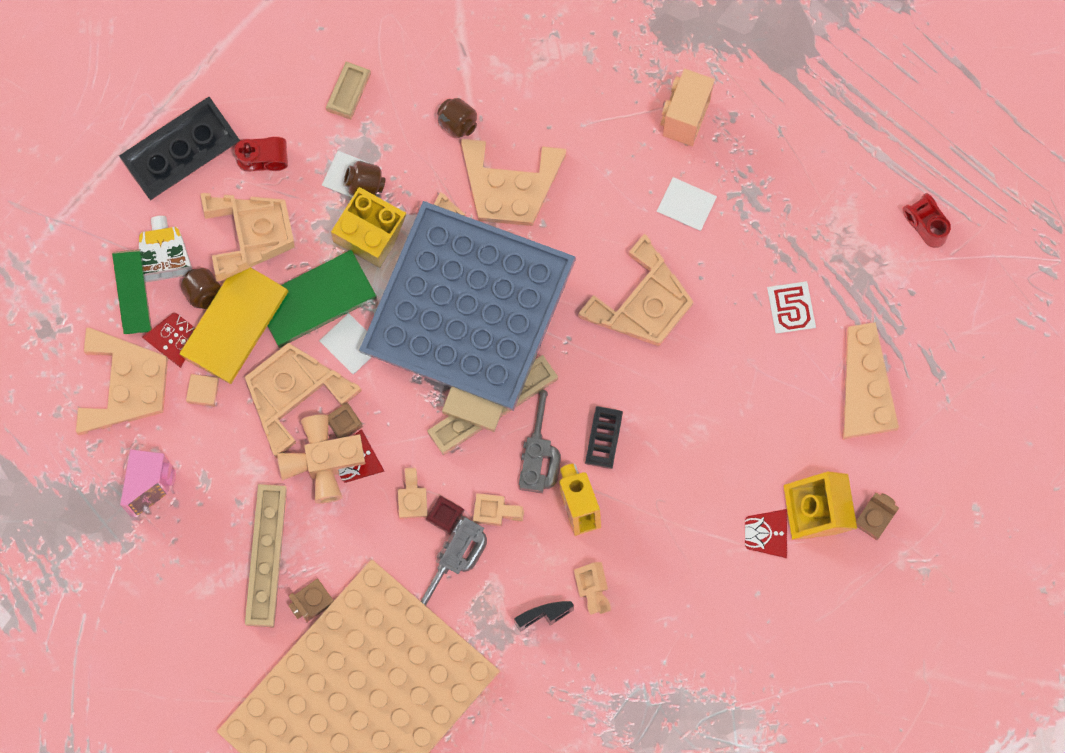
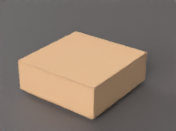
M191 374L186 402L215 407L219 378Z

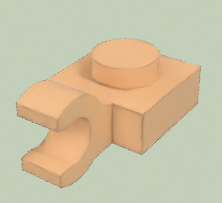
M405 468L406 489H398L399 518L427 517L426 488H418L416 468Z
M476 494L473 522L502 526L503 518L523 521V507L505 505V496Z
M594 562L575 569L574 573L580 597H587L590 615L611 611L609 600L602 593L608 590L602 562Z

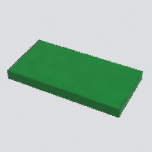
M352 250L282 284L281 286L285 287L289 292L269 322L268 328L278 347L281 348L377 299Z

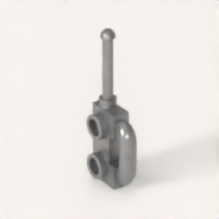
M546 390L539 392L540 397L534 433L531 434V438L527 437V442L524 441L523 448L526 450L525 453H522L521 460H524L519 479L520 490L542 494L544 489H550L557 483L561 463L559 450L551 446L550 440L542 439L541 429L546 397L548 396ZM543 458H550L547 477L546 475H540Z
M461 515L450 537L443 543V548L436 556V562L439 564L437 567L438 571L421 599L425 606L444 573L447 574L451 570L459 574L460 571H470L477 564L487 545V537L483 532L484 527ZM471 541H474L475 544L473 548L471 549L468 557L464 559L463 555L465 551L467 550Z

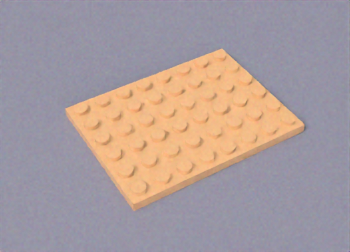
M371 559L218 729L217 733L239 753H430L495 679L500 670Z

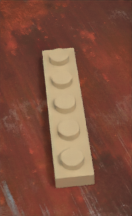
M543 355L535 359L516 407L558 380V375ZM504 408L501 417L512 410ZM449 416L427 430V432L444 456L483 430V428Z
M258 484L245 615L246 626L275 628L287 498L286 486Z

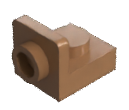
M875 492L856 520L857 528L878 540L899 510V507L895 505V500L884 493L880 495Z
M318 578L295 595L294 593L288 595L292 601L288 605L297 619L303 616L306 622L312 620L334 602Z

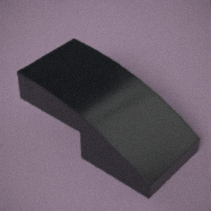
M572 601L544 604L515 617L514 624L521 632L545 617L551 626L574 611V604Z

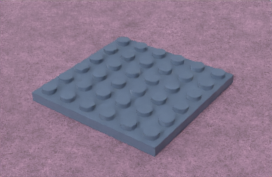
M423 201L359 351L364 355L443 385L455 387L514 411L571 274L576 256Z

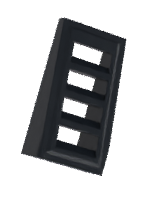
M596 406L585 464L613 469L623 411ZM599 418L615 420L616 422L615 424L601 422ZM597 428L614 431L613 435L597 433ZM595 440L610 442L612 444L611 447L595 444ZM593 451L608 453L609 458L593 456Z

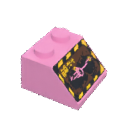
M130 449L120 504L130 517L140 515L166 496L169 492V486L174 485L176 470L173 469L165 454Z

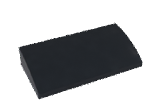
M209 96L120 154L119 158L151 201L236 145L240 139Z

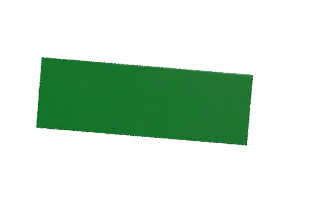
M141 249L113 252L112 258L123 334L149 332L152 330Z

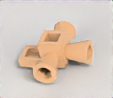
M313 415L301 420L310 443L304 445L305 453H277L282 481L309 470L311 478L316 479L315 503L318 504L331 503L343 498L334 476L339 474V469L365 464L360 435L328 440V415Z

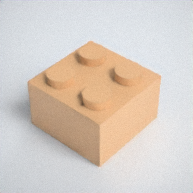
M685 68L681 77H675L671 88L670 100L666 101L662 111L663 117L660 125L664 126V137L693 147L711 101L715 79Z

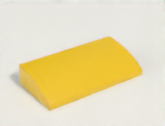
M251 267L226 278L181 350L180 355L193 365L232 384L289 291Z

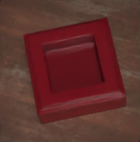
M440 495L428 514L426 521L451 535L465 510Z

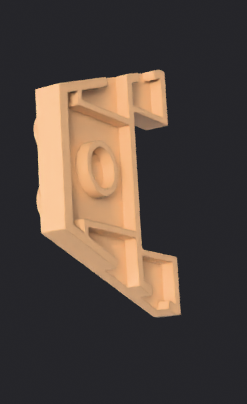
M462 139L461 146L478 220L533 226L547 197V193L566 157V149L542 147L539 173L483 168L486 141Z
M211 193L200 194L205 219L234 215L240 251L212 255L216 281H222L295 248L285 199L250 197V200L235 199L234 195H224L223 198L211 197Z
M644 234L630 250L629 256L650 271L617 312L593 295L578 313V317L596 325L660 346L693 306V301L676 276L666 266L660 253H657L651 244V240Z
M86 328L84 353L86 355L112 356L107 409L78 408L76 433L84 435L96 429H106L118 423L131 422L163 413L168 358L95 329Z
M290 343L286 344L245 376L271 450L276 459L278 458L277 453H284L296 444L294 438L279 421L322 386H325L341 406L362 391L359 385L345 379L336 371L330 370L319 363L318 360Z

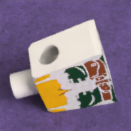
M166 216L152 217V231L141 232L139 235V249H141L146 283L184 277L193 267L179 228H168Z

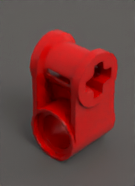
M283 137L244 139L235 146L237 164L243 171H280L288 167L287 140Z
M925 193L916 203L903 207L905 218L928 246L938 248L945 244L951 230V224L930 194ZM938 228L943 234L935 235L931 229Z

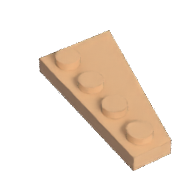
M876 322L850 326L847 329L843 440L897 431L899 425Z

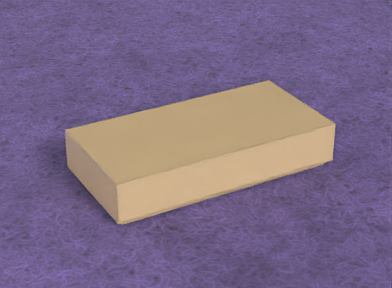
M346 61L327 103L326 111L352 120L370 78L371 70Z
M451 387L442 409V414L495 432L504 407Z

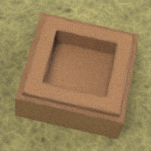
M348 402L328 415V425L338 439L349 437L364 427Z

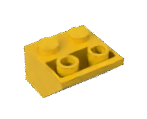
M359 187L331 230L333 242L348 251L352 250L355 255L381 268L395 245L405 220L406 212Z

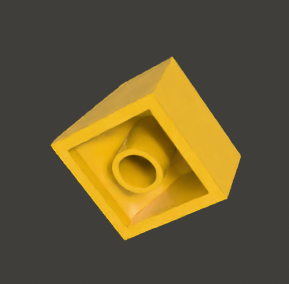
M827 471L784 485L792 540L832 536L857 529L848 474Z

